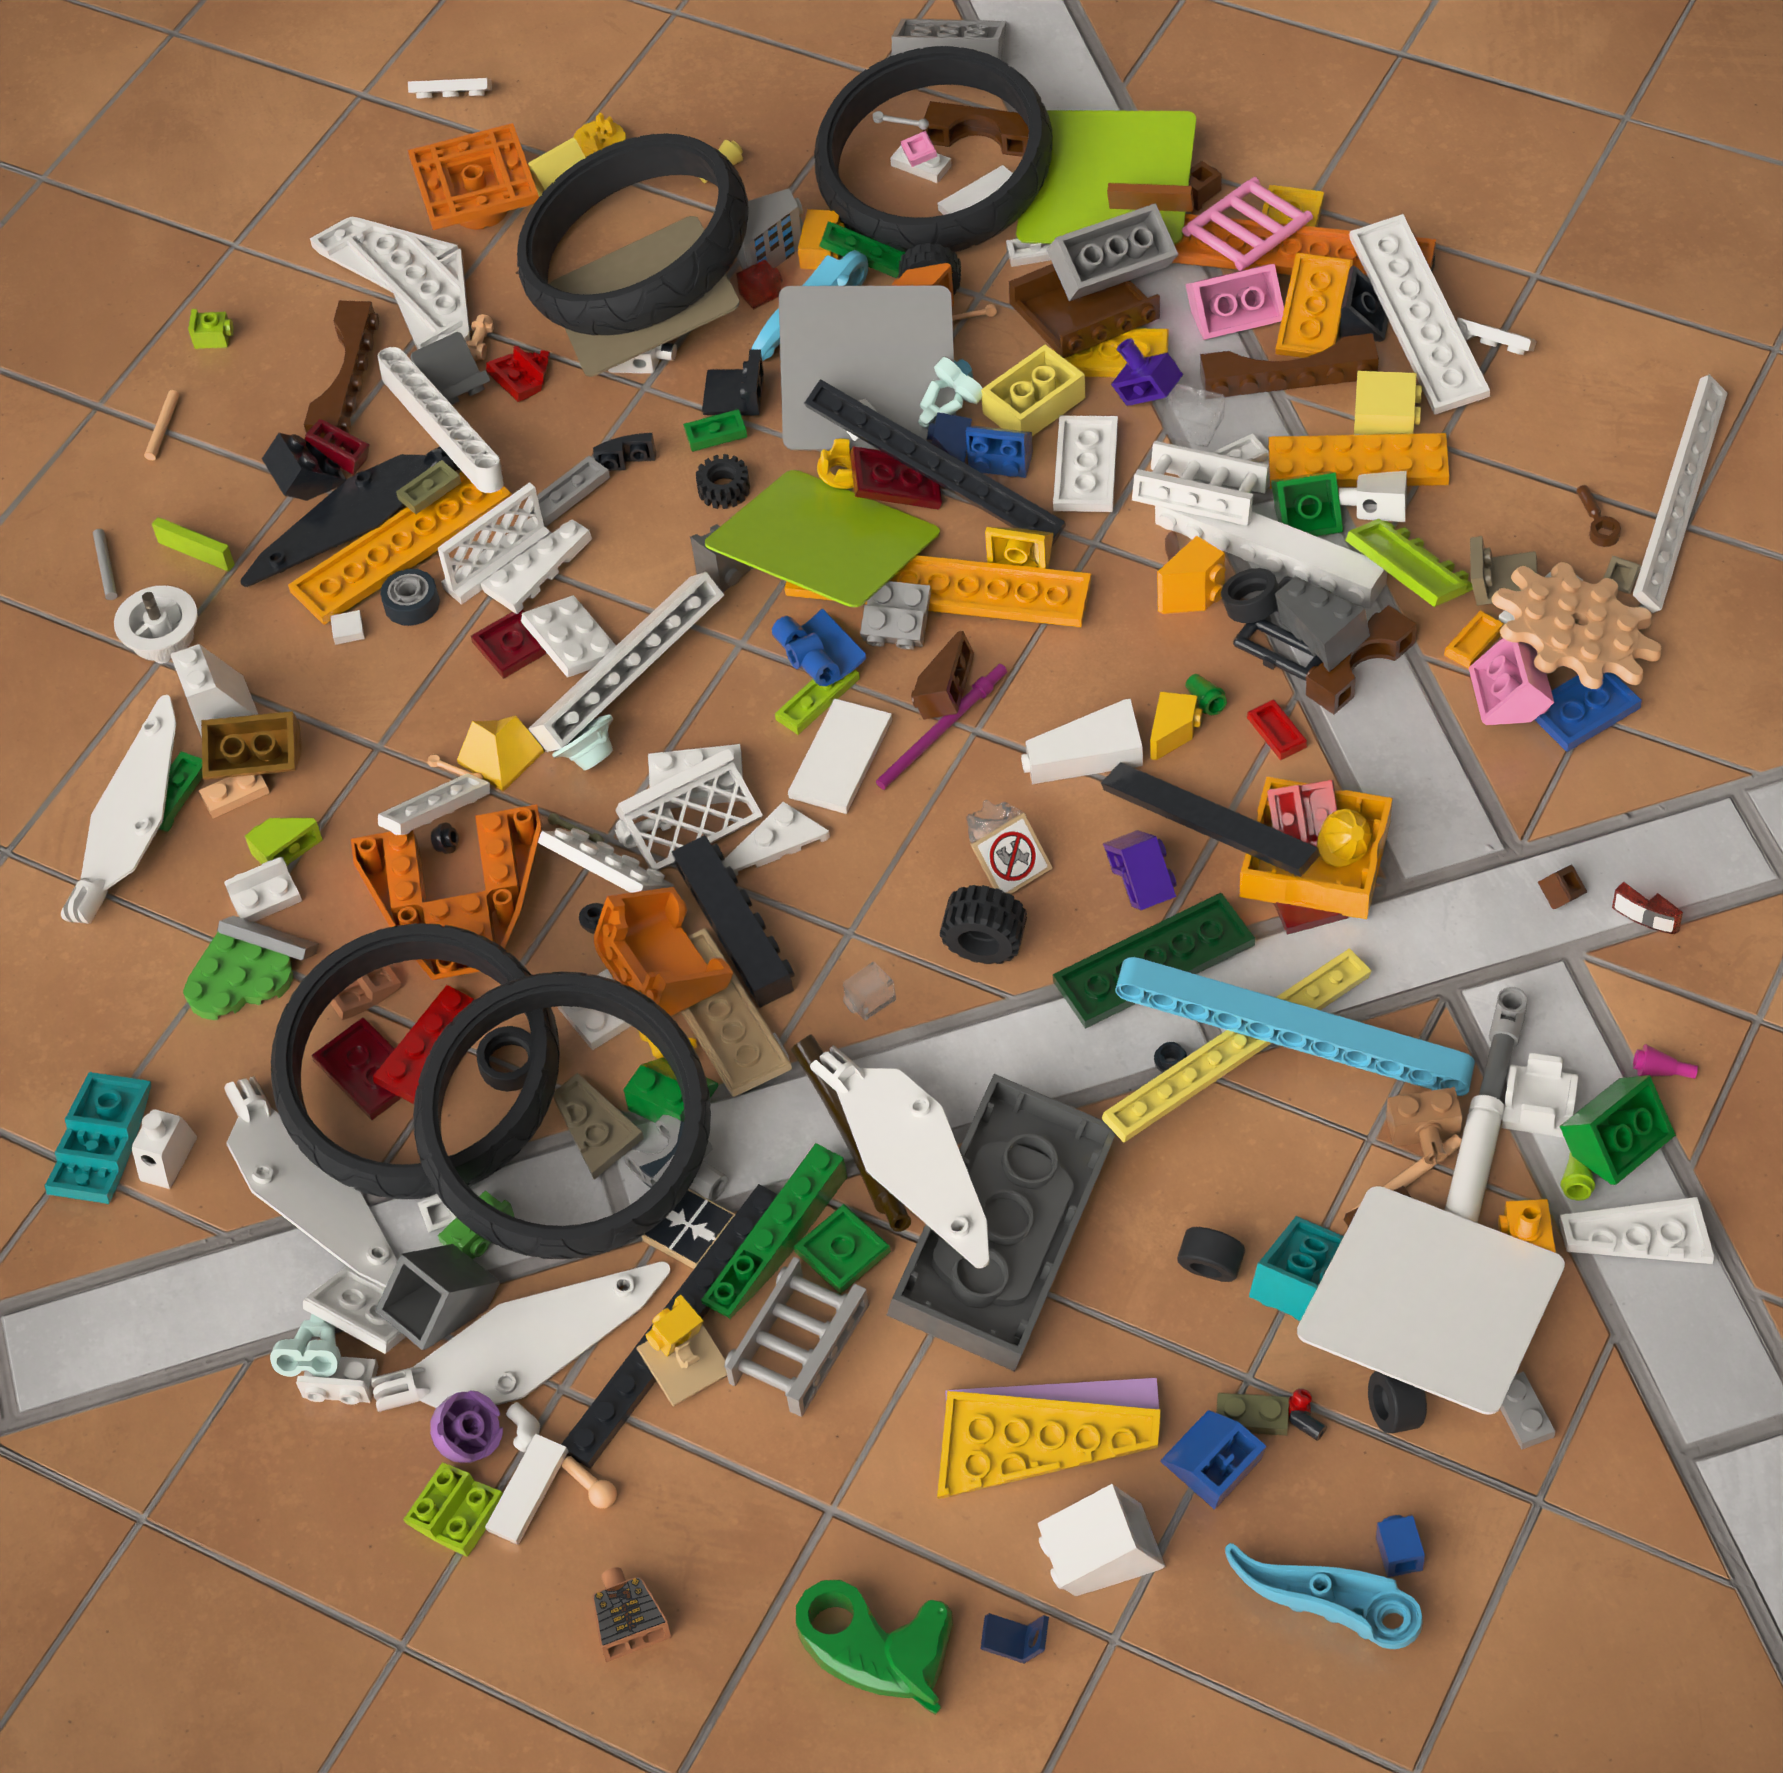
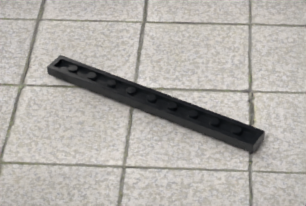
M821 379L804 402L805 406L1012 528L1053 533V546L1066 526L1065 521Z
M760 1184L756 1186L665 1308H669L671 1311L675 1299L682 1295L702 1319L711 1308L702 1304L701 1299L778 1195L777 1193ZM653 1324L561 1444L567 1447V1456H572L577 1462L591 1469L656 1382L655 1377L637 1350L639 1345L648 1341L646 1334L651 1331Z

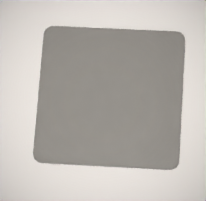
M944 286L784 287L779 293L782 433L784 445L790 450H831L835 439L844 438L849 439L850 450H852L853 446L879 450L860 438L854 441L845 429L805 406L804 402L820 379L857 401L866 399L878 413L926 440L928 428L925 429L918 423L919 417L924 411L920 407V403L931 381L940 380L936 375L934 366L942 357H946L954 362L952 299L949 289ZM949 387L941 388L935 405L940 408L952 401L955 396V389Z

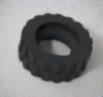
M926 243L925 245H916L914 248L908 249L901 256V261H899V278L909 269L948 263L951 265L954 296L957 289L959 290L961 261L960 258H957L955 252L940 244Z

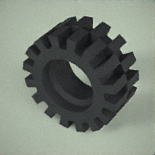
M723 454V459H719V456L715 455L713 456V461L709 458L704 460L705 465L700 464L698 466L699 471H696V483L701 501L704 500L707 506L712 503L715 509H718L719 505H722L723 509H728L727 504L735 507L738 506L737 500L741 503L745 501V496H748L750 493L748 469L744 461H738V457L734 455L729 459L728 454ZM719 479L732 480L730 483L724 485L714 484V482Z

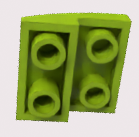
M442 1462L403 1520L407 1525L430 1539L468 1557L485 1532V1526L503 1493L500 1490L475 1481L470 1473Z

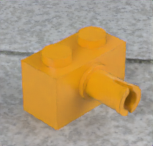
M1548 1199L1506 1201L1504 1215L1498 1216L1499 1231L1556 1253Z

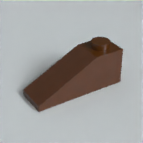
M958 631L918 676L911 698L914 707L918 708L924 720L958 713L974 656L964 631Z

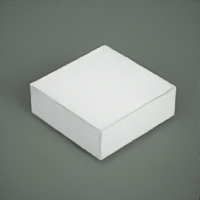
M360 610L330 617L335 645L365 639Z

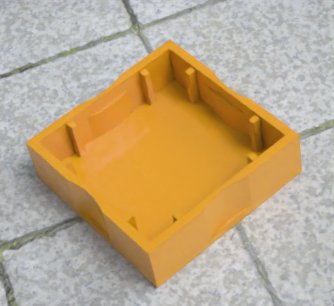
M1266 776L1257 809V822L1273 828L1267 790L1308 783ZM1335 790L1338 810H1355L1364 816L1370 825L1372 839L1366 855L1358 861L1342 867L1331 866L1319 856L1308 870L1299 877L1246 853L1240 872L1239 897L1336 912L1344 916L1367 920L1391 823L1393 798L1349 790Z

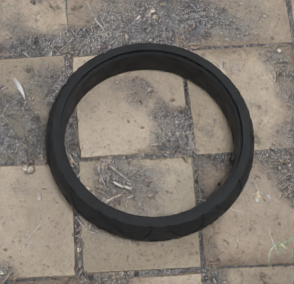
M932 46L924 47L923 49L917 48L890 56L875 63L869 69H865L840 91L828 108L819 127L815 142L814 158L816 180L822 197L829 209L839 215L841 223H844L847 229L905 253L916 245H925L926 243L940 244L943 247L950 248L952 252L968 249L973 245H979L991 239V237L993 238L1012 225L1027 210L1042 188L1049 171L1053 146L1052 126L1044 103L1041 102V97L1034 86L1012 66L1009 67V64L999 58L964 47ZM936 85H962L984 90L998 96L1011 105L1028 126L1029 138L1026 151L1010 178L990 196L954 213L918 218L888 214L876 210L857 199L839 178V163L843 148L860 121L879 105L911 90Z
M664 133L643 135L638 138L634 137L609 145L587 156L561 174L554 183H551L542 193V196L534 203L524 221L525 224L522 226L518 240L517 267H519V278L527 297L553 323L571 331L588 335L630 333L635 330L638 331L651 327L653 324H658L688 308L689 305L702 298L705 293L709 292L729 270L730 265L735 261L743 245L747 230L749 207L746 190L739 172L719 150L701 140L680 134ZM669 175L695 176L705 179L718 187V200L715 212L704 232L684 254L658 273L631 286L598 294H572L548 284L549 264L555 248L562 237L584 213L611 194L644 180Z
M415 923L388 927L360 936L335 950L317 964L298 985L282 1012L276 1028L271 1054L272 1089L281 1121L291 1139L313 1164L330 1177L348 1187H354L355 1190L392 1199H422L423 1197L427 1198L436 1194L421 1163L390 1164L360 1157L334 1143L313 1123L307 1113L301 1089L302 1059L310 1033L325 1008L339 993L362 976L390 964L418 959L452 961L479 970L501 985L532 975L515 956L507 953L506 949L469 930L448 925ZM551 1007L525 1012L531 1030V1060L523 1088L514 1105L500 1123L486 1136L468 1148L448 1156L455 1170L469 1187L488 1178L518 1155L538 1130L550 1107L555 1093L560 1059L558 1029Z
M560 971L521 977L489 990L481 997L472 1001L453 1018V1021L445 1027L435 1041L420 1074L414 1099L413 1124L417 1152L431 1186L444 1205L463 1224L487 1241L512 1252L543 1259L585 1258L603 1254L620 1248L653 1229L669 1215L692 1185L701 1167L710 1134L711 1104L706 1076L697 1053L678 1023L662 1007L636 989L623 985L616 980L582 972ZM558 1006L582 1007L607 1013L625 1021L644 1034L660 1050L673 1070L681 1090L685 1114L682 1135L677 1150L663 1175L650 1190L637 1201L611 1216L588 1223L565 1226L543 1225L524 1221L501 1212L485 1202L472 1191L455 1170L447 1155L441 1135V1114L445 1092L457 1065L466 1052L483 1035L500 1023L528 1011Z

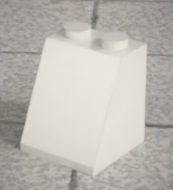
M197 644L170 654L201 738V720L258 715L243 675L206 648Z

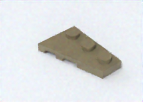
M578 1073L555 1091L553 1095L554 1101L594 1180L644 1139L642 1131Z

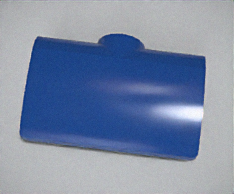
M820 609L816 615L802 626L791 616H784L778 619L772 627V635L786 650L791 665L795 669L803 668L819 686H828L842 679L866 659L865 652L824 609Z

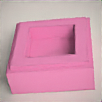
M926 131L900 141L911 167L937 157L936 150Z

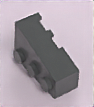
M716 524L710 527V533L704 536L695 534L690 539L696 573L707 572L722 593H724L728 588L736 585L740 578L751 569H754V567L712 551L705 546V539L720 527Z
M1295 576L1275 593L1280 621L1299 641L1303 640L1309 647L1311 654L1314 657L1318 656L1329 672L1370 636L1365 608Z

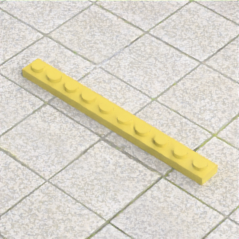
M1349 948L1275 998L1322 1010L1368 979L1372 970ZM1226 1030L1106 1110L1102 1120L1125 1143L1271 1043Z

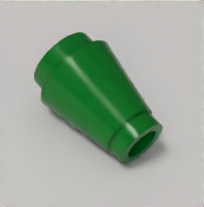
M1193 674L1187 679L1185 686L1191 695L1197 696V706L1199 709H1202V713L1213 716L1219 714L1225 708L1227 698L1223 689L1199 674Z

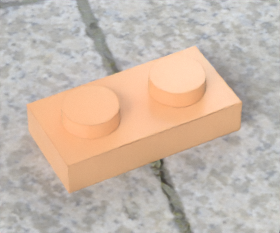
M261 774L227 777L199 790L213 819L269 794L268 787Z

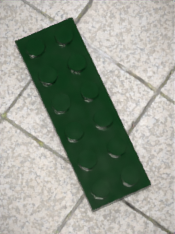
M1218 893L1052 974L1053 983L1086 1029L1136 1004L1120 998L1115 992L1122 963L1125 959L1129 957L1141 958L1198 974L1255 946V937L1224 895Z

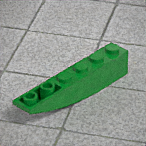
M817 1143L814 1144L701 1299L702 1304L731 1319L763 1287L794 1251V1245L805 1236L848 1178L844 1157Z

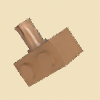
M1455 1087L1388 1097L1386 1121L1393 1147L1421 1143L1424 1160L1427 1164L1434 1163L1432 1158L1434 1155L1437 1164L1443 1162L1446 1159V1153L1441 1140L1449 1139L1454 1134L1460 1137L1462 1112Z

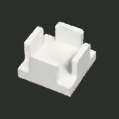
M1530 1053L1526 1067L1510 1065L1501 1128L1564 1138L1559 1126L1573 1116L1578 1075L1562 1072V1057Z

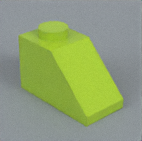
M269 818L262 824L255 826L245 835L251 854L261 864L283 857L286 866L323 840L317 821L314 818Z

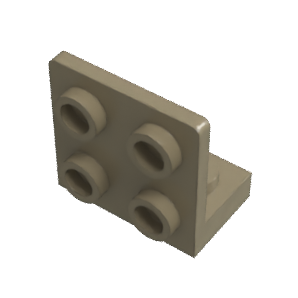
M1482 536L1470 538L1471 583L1477 606L1493 604L1492 596L1501 588L1521 591L1511 579L1513 571L1518 567L1526 566L1537 573L1536 552L1492 557L1491 548H1485Z

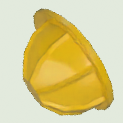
M1341 809L1334 811L1327 816L1318 835L1317 847L1320 856L1326 863L1335 867L1347 866L1358 861L1366 855L1370 848L1372 839L1370 825L1366 818L1355 810Z

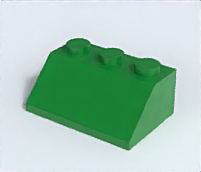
M1650 1075L1619 1078L1559 1126L1572 1156L1611 1185H1617L1676 1136Z

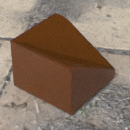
M1572 864L1538 881L1552 909H1557L1587 893Z

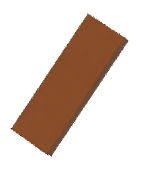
M1108 183L1107 194L1110 209L1138 210L1156 203L1159 211L1193 212L1192 186Z

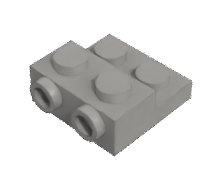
M888 581L867 601V605H864L860 631L862 639L869 645L879 647L884 646L885 643L896 644V647L906 650H913L914 646L923 647L932 590L931 586Z

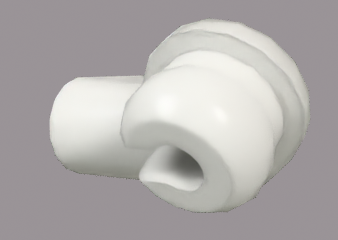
M516 1402L509 1407L506 1415L518 1426L517 1436L513 1441L514 1446L518 1450L526 1452L535 1434L539 1435L540 1423L521 1404Z

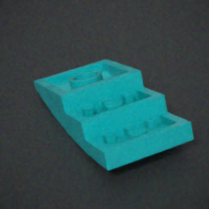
M93 1072L88 1073L65 1117L67 1129L55 1150L57 1162L44 1185L47 1195L110 1204L130 1157L133 1142L137 1137L149 1097L151 1081Z

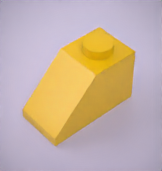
M1160 692L1150 739L1151 760H1158L1193 739L1194 728H1200L1202 720V709L1197 708V696Z

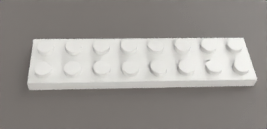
M1404 215L1395 216L1350 231L1351 243L1414 373H1417L1418 382L1422 385V390L1434 415L1490 397V389Z

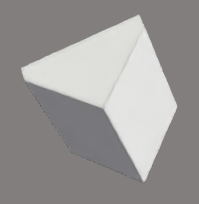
M437 1194L417 1201L428 1233L449 1225L456 1218Z

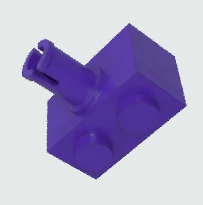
M1130 338L1124 340L1117 347V351L1123 356L1127 364L1111 385L1125 405L1130 406L1166 398L1181 379L1183 373L1168 352L1144 357L1134 343V340Z

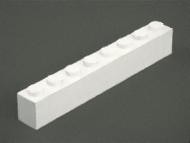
M1155 506V523L1167 530L1178 532L1190 539L1197 535L1221 551L1266 567L1270 571L1292 578L1295 576L1320 588L1331 591V593L1356 605L1370 609L1386 585L1387 571L1367 556L1258 513L1251 512L1249 524L1242 525Z
M703 572L690 576L528 728L546 752L559 750L566 746L724 596L708 573Z

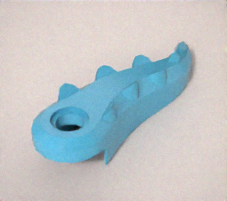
M856 250L849 252L841 260L827 255L802 286H861L868 273L867 257ZM779 308L766 322L752 346V349H761L762 361L770 358L774 354V349L780 344Z
M1230 1543L1225 1547L1226 1558L1230 1566L1250 1588L1266 1599L1288 1606L1293 1611H1307L1323 1616L1327 1621L1340 1623L1357 1632L1361 1638L1369 1639L1382 1648L1387 1649L1406 1647L1414 1642L1421 1633L1423 1617L1420 1605L1412 1596L1397 1588L1396 1580L1358 1570L1336 1567L1265 1564L1248 1557L1234 1544ZM1396 1613L1402 1616L1404 1620L1400 1627L1389 1629L1382 1623L1384 1617L1388 1614Z

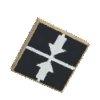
M688 1189L669 1215L653 1229L644 1233L642 1239L647 1244L694 1269L736 1214Z

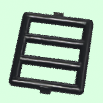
M1284 577L1278 584L1279 588L1281 589L1292 577ZM1265 619L1254 623H1246L1233 639V645L1236 648L1263 660L1264 666L1272 670L1278 667L1306 681V675L1309 670L1323 662L1318 656H1313L1309 664L1304 667L1250 641V637L1256 630H1259L1313 656L1303 640L1299 641L1292 632Z

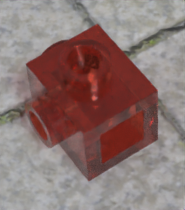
M765 259L736 273L739 294L753 310L779 297L781 291L780 283L783 282L779 270L776 267L772 268Z

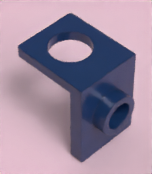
M988 1613L984 1618L980 1648L981 1650L1025 1664L1045 1651L1049 1617L1043 1615L1029 1625H1024ZM1039 1630L1037 1642L1033 1646L1035 1634Z

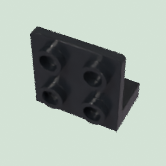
M749 349L748 361L743 362V369L707 370L702 406L703 415H719L738 409L741 415H760L764 380L761 349Z

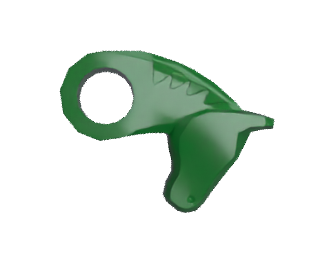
M822 1580L804 1591L796 1604L798 1636L805 1650L823 1670L861 1690L884 1696L913 1698L926 1710L935 1715L940 1711L941 1707L938 1704L940 1699L933 1691V1688L942 1672L953 1626V1614L947 1604L942 1601L928 1600L921 1606L915 1619L910 1623L899 1627L891 1633H886L872 1615L856 1587L842 1580ZM827 1608H843L853 1615L851 1624L837 1634H824L812 1627L814 1618Z

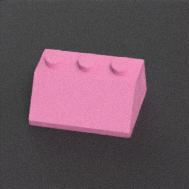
M1275 264L1263 265L1185 284L1191 313L1203 340L1281 322L1284 306Z
M1502 638L1469 667L1481 720L1485 725L1532 722L1540 714L1548 711L1554 703L1547 674L1538 670L1534 665L1533 661L1538 653L1532 645L1525 642H1509Z

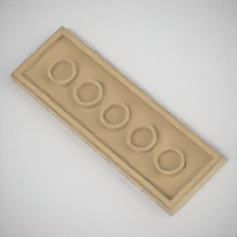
M706 928L688 936L707 965L713 958L719 957L726 961ZM734 972L726 989L681 1011L732 1097L792 1070L791 1062Z

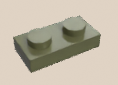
M441 460L397 490L396 493L398 500L412 512L418 514L462 482L460 475Z
M1218 1393L1217 1414L1240 1422L1252 1434L1287 1436L1289 1397Z

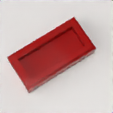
M1274 699L1247 712V719L1280 761L1307 748L1306 738Z

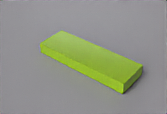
M157 517L152 523L158 543L228 572L235 566L227 544L163 518Z
M854 669L842 679L828 686H819L812 679L775 713L776 721L799 735L832 705L834 699L840 698L860 679L859 672Z

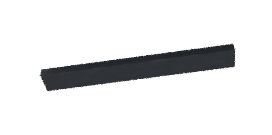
M1120 762L1101 782L1104 791L1299 877L1320 856L1319 849L1313 845Z

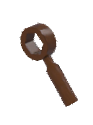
M1587 485L1578 487L1576 492L1589 516L1594 519L1590 526V540L1601 547L1615 545L1620 537L1621 527L1619 522L1612 517H1601V511ZM1604 528L1612 530L1613 533L1608 536L1598 533V530Z

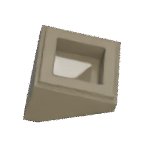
M1612 555L1604 578L1613 579L1617 582L1619 591L1631 594L1642 565Z

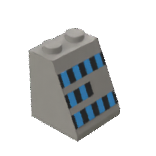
M789 188L748 201L749 214L746 235L736 258L749 284L756 283L798 251L803 228V221L799 215L803 214V209L799 198L794 199Z

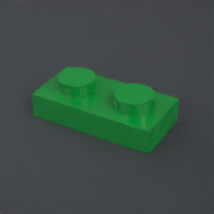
M739 409L683 424L692 452L747 437L746 427Z

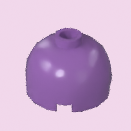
M478 1391L458 1392L447 1397L435 1409L430 1421V1435L434 1446L444 1457L458 1463H472L489 1456L499 1446L503 1435V1427L499 1428L498 1416H500L498 1407L489 1397Z

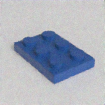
M1603 673V684L1599 689L1587 688L1581 683L1579 675L1551 691L1554 703L1548 711L1540 714L1534 720L1568 752L1640 709L1642 700L1613 673Z

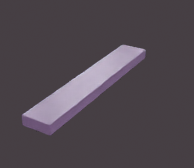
M1157 1378L945 1390L946 1400L947 1391L1159 1409Z

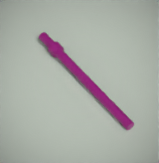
M998 664L985 677L981 676L972 684V690L961 699L958 713L943 716L876 780V784L883 790L887 788L980 698H986L994 690L993 686L1007 673L1006 667Z

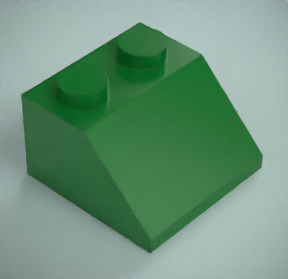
M1326 471L1271 480L1278 522L1314 536L1343 532L1336 472Z
M659 1058L641 1064L623 1089L628 1111L654 1123L662 1115H669L684 1122V1103L681 1090L668 1061L665 1058ZM706 1077L711 1098L719 1085L718 1082Z

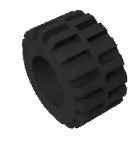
M984 885L958 888V891H953L948 899L940 929V937L943 944L961 958L976 963L1001 964L1004 961L1012 960L1019 953L1027 921V911L1019 900L1014 899L1013 895L1005 893L998 888L994 889Z

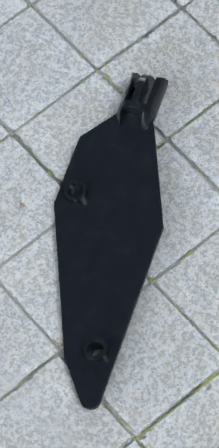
M438 447L426 455L400 454L370 469L358 472L344 481L261 552L241 578V585L244 587L252 586L380 527L404 506L398 500L396 491L439 461H444L454 471L460 470V468L441 447Z

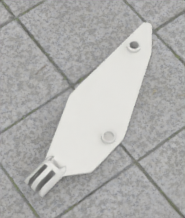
M163 695L157 700L91 814L81 879L77 882L61 911L62 919L67 922L91 924L106 898L108 888L135 871L163 822L176 729L172 700L169 695Z
M834 1045L830 1047L831 1054L825 1051L820 1055L822 1064L815 1060L811 1063L810 1068L837 1092L866 1171L976 1268L986 1267L989 1264L987 1220L942 1105L899 1069L860 1068Z
M254 1076L250 1077L249 1081L246 1078L238 1080L237 1087L234 1082L227 1083L224 1087L225 1092L238 1115L237 1121L227 1140V1146L251 1192L358 1275L386 1287L398 1260L361 1192L327 1175L300 1151L299 1146L289 1136L279 1113L270 1107Z
M657 1262L501 1303L414 1367L371 1378L374 1398L377 1401V1411L381 1412L419 1401L437 1408L447 1397L458 1392H468L470 1390L486 1395L495 1405L522 1399L640 1311L668 1277L670 1266L666 1262ZM623 1285L630 1287L626 1291L619 1290V1287Z

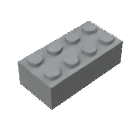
M1156 203L1056 237L1047 249L1069 301L1166 268L1178 255Z

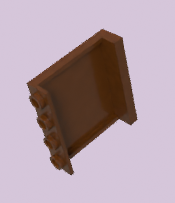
M1053 264L1009 281L1010 305L1063 358L1160 319V295L1156 294L1147 298L1130 280L1069 301Z

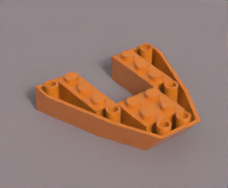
M535 804L475 816L486 891L426 902L420 849L414 829L405 835H396L390 831L352 838L353 864L390 927L415 923L448 925L484 936L505 949L524 905L539 844L538 840L543 828L538 805ZM438 959L416 960L432 980L479 972V970L452 961Z

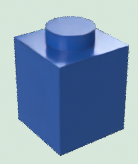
M1393 1515L1385 1518L1382 1522H1377L1376 1541L1387 1578L1423 1571L1425 1554L1413 1515L1407 1517Z

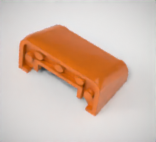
M674 887L607 896L594 933V946L598 956L614 980L646 995L662 1007L670 1016L728 987L733 975L730 966L723 958L719 957L711 959L707 965L681 926L687 914V906Z

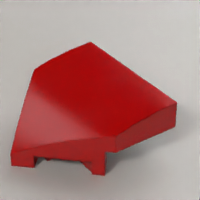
M514 345L513 354L486 362V372L517 402H520L542 390L550 351L541 350L540 354L537 352L530 353L524 352L519 346Z

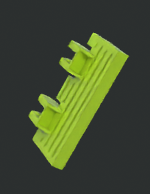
M1376 519L1348 532L1345 541L1433 607L1473 590L1472 583L1468 581V573L1463 570L1452 573L1455 569L1453 562L1446 560L1439 563V559L1424 548L1425 543L1422 539L1418 537L1408 540L1411 531L1405 527L1394 530L1395 526L1390 522Z

